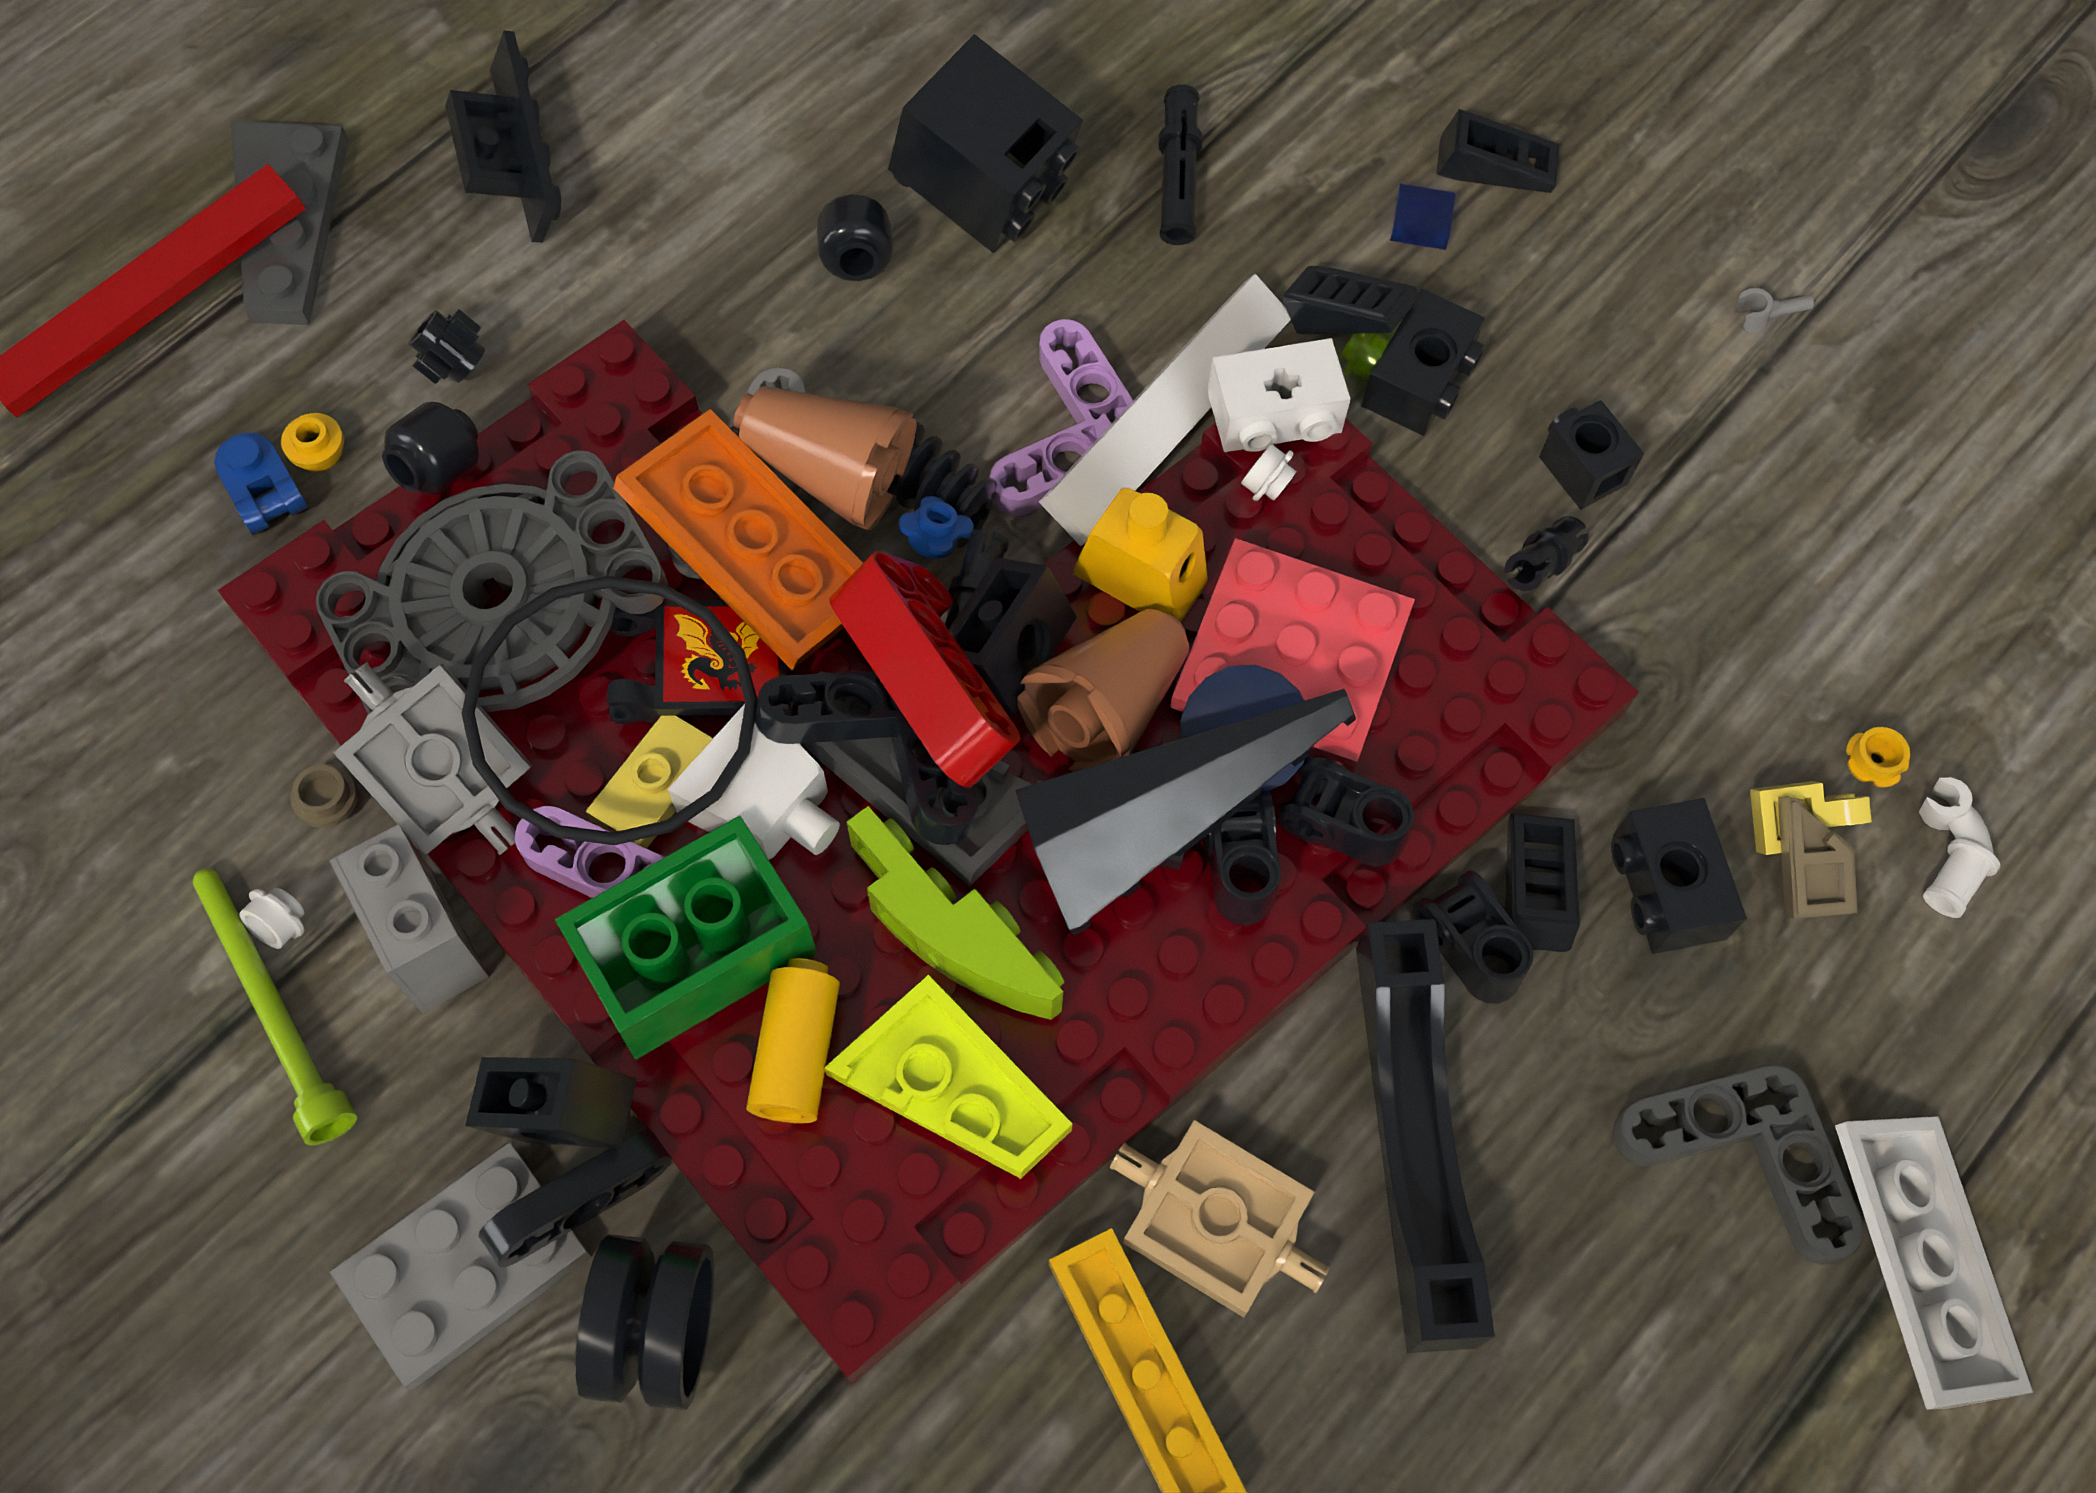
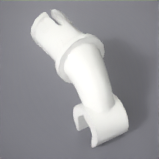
M1952 777L1939 778L1931 793L1945 799L1951 807L1941 806L1936 801L1927 797L1919 810V814L1930 827L1937 830H1951L1955 839L1948 845L1949 858L1938 873L1933 884L1923 894V898L1937 912L1948 917L1960 918L1985 877L1995 875L2000 869V863L1993 854L1988 829L1981 816L1971 805L1973 801L1972 793L1968 786Z

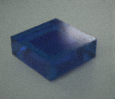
M1400 184L1390 241L1446 250L1450 237L1456 193Z

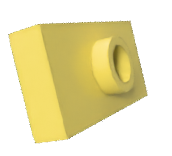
M660 716L586 810L590 821L607 831L618 832L664 821L672 817L676 810L668 788L713 738L677 716ZM656 836L632 842L647 849Z

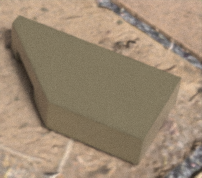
M1789 796L1778 797L1785 916L1795 919L1858 913L1854 848L1835 831L1829 830L1812 815L1799 799Z

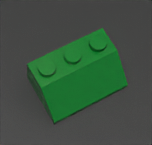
M741 816L732 819L555 919L635 1060L770 982L771 972L777 968L787 967L788 960L809 959L818 954L808 922Z

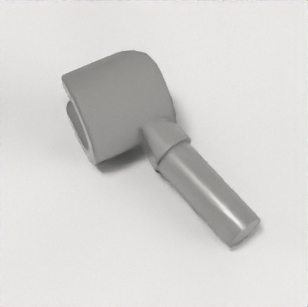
M1750 288L1743 291L1739 296L1735 311L1739 313L1746 310L1756 311L1746 316L1743 328L1751 334H1757L1764 330L1769 318L1811 310L1814 307V300L1812 296H1804L1778 301L1773 300L1769 292L1764 289Z

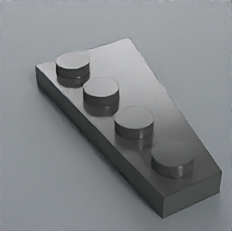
M844 696L834 701L836 706L848 715L858 716L870 711L868 705L857 697ZM814 701V704L818 703L817 714L821 715L822 702ZM781 704L779 706L783 708L785 715H797L795 713H791L787 704ZM891 737L799 743L888 819H893L908 836L969 887L1028 831L1015 790L1033 784L1009 773L1010 765L999 761L974 785L977 796V811L967 836L958 843L940 845L925 840L914 828ZM924 745L917 746L912 750L915 757L921 762L928 765H937ZM944 787L938 788L934 807L941 808L945 817L952 818L955 816V813L947 812L942 799Z

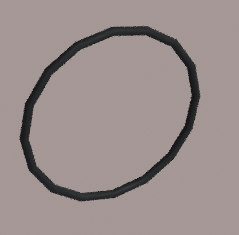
M604 576L552 587L507 615L473 660L461 714L473 767L506 810L556 838L619 845L673 832L721 798L750 753L758 699L745 651L711 609L663 583ZM607 588L660 595L703 619L732 654L745 699L738 748L711 790L667 820L618 832L559 825L515 800L485 761L475 717L485 666L515 625L557 599Z

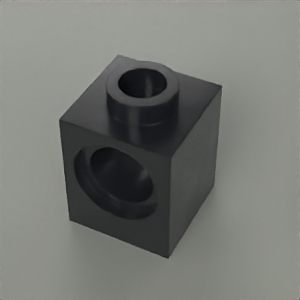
M1600 400L1581 411L1577 408H1571L1556 417L1548 427L1549 435L1539 458L1578 508L1582 510L1628 485L1644 452L1603 401ZM1581 448L1587 449V450L1591 451L1592 453L1586 452V451H1584V450L1581 449Z

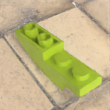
M867 806L847 821L851 846L879 878L867 887L871 911L896 938L943 975L986 999L1016 1011L1052 1020L1062 1012L1063 990L1060 988L1064 984L1062 975L1044 953L1038 951L1032 956L1016 937L1020 934V928L1009 911L1000 902L994 901L989 905L974 889L953 905L952 902L956 900V896L948 882L935 868L931 867L925 872L910 855L914 851L910 839L893 819L889 818L883 823L872 809Z

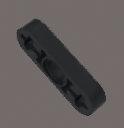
M646 1129L637 1132L623 1140L622 1148H609L508 1205L495 1214L482 1227L478 1237L499 1267L513 1265L648 1186L668 1168L672 1157L652 1130Z

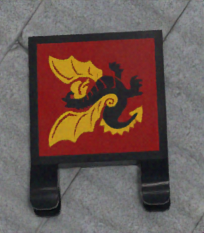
M624 592L626 594H636L631 592ZM663 600L653 611L644 614H630L615 608L612 630L616 635L632 637L656 629L655 687L629 679H617L609 683L607 687V702L609 704V716L613 722L630 724L653 716L735 715L745 704L734 658L703 619L669 600ZM694 600L711 609L745 651L757 699L759 691L766 682L772 678L787 676V665L723 600Z

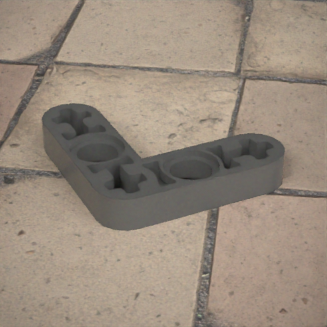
M1779 1065L1765 1066L1644 1098L1627 1107L1614 1123L1612 1131L1613 1140L1620 1155L1630 1163L1642 1167L1655 1166L1751 1140L1791 1241L1802 1256L1820 1265L1834 1264L1854 1254L1862 1244L1864 1228L1858 1209L1809 1091L1801 1077L1791 1069ZM1767 1086L1771 1093L1778 1094L1782 1092L1786 1097L1787 1103L1779 1108V1112L1774 1105L1755 1108L1748 1114L1745 1112L1744 1102L1754 1100L1767 1090ZM1710 1099L1722 1106L1727 1115V1126L1724 1132L1711 1133L1698 1125L1693 1113L1694 1104L1697 1100ZM1641 1117L1647 1127L1668 1123L1675 1117L1678 1128L1666 1132L1654 1142V1149H1652L1651 1143L1647 1139L1636 1140L1632 1132L1641 1123ZM1797 1146L1811 1154L1816 1164V1174L1811 1182L1795 1180L1787 1173L1782 1160L1783 1153L1787 1147ZM1822 1188L1825 1189L1827 1197L1817 1203L1813 1200L1805 1206L1800 1204L1798 1198L1807 1197ZM1821 1219L1824 1223L1828 1224L1836 1222L1841 1235L1835 1237L1832 1242L1829 1238L1817 1239L1812 1227L1821 1222Z

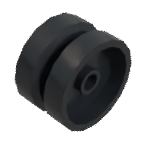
M608 1234L601 1240L590 1268L579 1318L576 1345V1384L579 1396L589 1400L621 1403L634 1388L638 1380L640 1392L645 1403L649 1406L680 1410L688 1409L693 1401L700 1380L711 1322L714 1294L713 1250L709 1245L673 1241L659 1256L655 1265L654 1253L645 1238Z

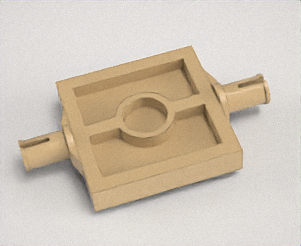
M1195 1120L1178 1148L1165 1157L1160 1164L1129 1147L1124 1142L1110 1165V1169L1118 1171L1145 1188L1141 1210L1127 1232L1123 1244L1243 1318L1249 1311L1261 1287L1277 1275L1279 1270L1312 1289L1314 1293H1317L1330 1270V1266H1326L1293 1246L1296 1241L1298 1221L1315 1192Z

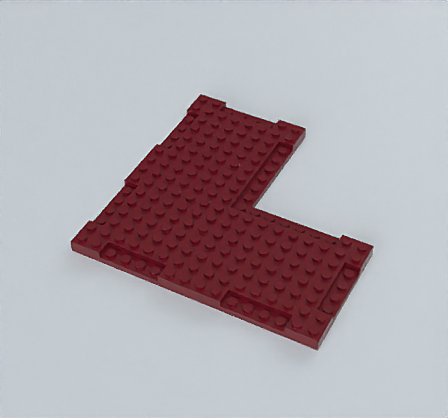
M622 320L529 382L527 385L532 398L478 433L476 441L479 457L476 467L437 495L423 494L417 490L412 492L399 486L334 530L331 529L325 520H322L217 590L232 612L340 746L360 731L368 714L360 697L348 683L344 682L349 675L317 611L315 602L317 591L325 580L343 571H354L376 581L380 566L395 540L418 516L444 499L472 488L498 484L535 486L547 491L550 469L556 460L564 454L573 451H588L597 455L615 483L616 476L703 414L698 408L697 399L693 392L625 320ZM1345 418L1342 433L1333 434L1324 440L1308 442L1301 439L1273 444L1285 455L1289 450L1293 452V457L1287 464L1297 471L1274 501L1265 494L1258 501L1253 500L1254 493L1241 484V481L1266 449L1256 452H1249L1244 449L1224 452L1216 422L1203 431L1201 445L1146 485L1138 493L1159 495L1165 500L1169 510L1197 524L1203 532L1208 582L1181 622L1186 631L1189 653L1235 538L1415 599L1353 772L1382 785L1399 790L1411 802L1414 812L1413 822L1404 851L1397 860L1384 866L1366 865L1357 859L1323 845L1303 841L1284 830L1278 823L1277 816L1283 805L1291 804L1302 780L1298 769L1285 784L1269 791L1273 799L1275 811L1276 845L1281 874L1273 906L1268 916L1259 923L1248 926L1237 925L1226 920L1218 912L1214 902L1209 858L1205 853L1202 839L1184 853L1180 870L1157 866L1140 880L1141 887L1126 899L1121 895L1090 918V927L1073 936L1036 854L1029 831L1015 842L970 887L908 836L914 847V851L910 855L925 872L933 867L945 878L956 896V900L952 902L953 905L974 889L989 905L994 901L1000 902L1018 924L1020 934L1016 937L1032 956L1041 951L1053 962L1064 979V984L1060 986L1063 990L1062 1012L1052 1020L1019 1012L986 999L952 981L918 957L877 918L870 908L867 887L879 878L851 846L847 821L867 806L872 809L883 823L888 818L809 753L823 769L828 790L818 807L840 823L839 830L829 846L818 855H814L790 837L777 854L769 859V862L809 924L818 953L809 958V960L825 964L828 967V974L840 982L826 1066L929 975L1073 1124L1072 1131L1021 1179L827 1076L826 1073H824L816 1121L811 1123L780 1122L762 1118L748 1112L746 1107L769 982L635 1060L555 921L561 915L592 899L591 897L530 868L519 852L516 843L512 846L510 845L505 852L499 855L494 846L474 824L469 828L450 834L427 854L596 1066L637 1078L631 1103L633 1113L646 1129L653 1131L672 1157L673 1163L851 1385L1119 1153V1149L1124 1142L1129 1145L1357 947L1368 923L1385 922L1623 716L1639 693L1550 608L1546 607L1537 614L1369 456L1373 443L1348 419ZM590 471L576 473L568 480L565 492L571 495L588 493L597 483L598 475ZM626 502L667 577L668 586L693 600H722L703 579L688 578L677 570L673 564L668 544ZM617 519L601 522L593 531L592 541L598 544L615 542L624 532L625 523ZM1075 540L1042 564L1050 568L1077 616L1051 659L1140 612L1073 575L1074 567L1084 545L1080 546ZM636 568L627 572L623 578L651 582L653 573L645 568ZM494 578L486 580L483 584L492 598L489 599L484 609L499 606L508 598L512 591H502ZM620 590L621 592H631V593H636V594L639 593V592H632V591ZM352 591L342 596L336 604V616L350 617L359 612L365 604V593ZM595 599L594 607L600 610L602 601ZM587 626L579 643L567 655L568 659L586 641L592 627ZM611 626L597 654L575 678L547 697L519 708L487 712L491 719L533 765L507 787V790L515 800L531 809L543 806L557 807L595 824L590 821L586 810L660 718V716H653L635 723L618 724L610 719L609 704L607 702V687L613 680L629 679L655 687L656 629L632 637H622L616 635ZM843 628L795 669L791 670L787 666V675L818 674L820 671L825 673L873 671V669L847 630ZM377 641L368 645L361 653L360 666L366 662L370 668L383 664L390 655V643ZM1187 658L1132 754L1181 739L1180 720L1183 712L1170 708L1172 695ZM555 666L541 677L520 685L521 689L540 682L558 668ZM503 689L479 691L478 697L504 694ZM1019 709L1015 715L1008 714L1019 731L1021 738L1019 743L1000 760L1010 765L1009 773L1031 784H1036L1038 780L1043 782L1072 773L1069 768L1075 761L1060 750L1052 757L1043 750L1027 729ZM690 715L677 717L714 738L734 715ZM1321 796L1317 797L1314 806L1318 804ZM499 801L495 808L516 830L522 818L506 810ZM1368 819L1364 822L1368 829L1377 834H1391L1395 831L1391 824L1382 819ZM687 821L673 832L657 835L647 849L667 857L690 844L696 837L708 833V831ZM540 833L535 837L540 853H542L546 846L554 845L567 851L572 862L574 861L576 850L566 846L561 838H556L552 835L545 836ZM603 853L592 861L589 867V877L599 883L612 882L622 875L626 860L617 853ZM1239 877L1231 881L1237 889L1246 893H1255L1262 890V886L1256 880L1249 877Z

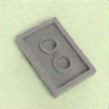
M510 1142L329 1272L406 1389L414 1390L592 1257L572 1230L513 1265L501 1268L495 1262L478 1237L480 1230L499 1211L542 1187L522 1156Z

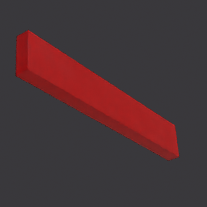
M269 164L265 165L1 354V403L18 418L303 212L306 207Z

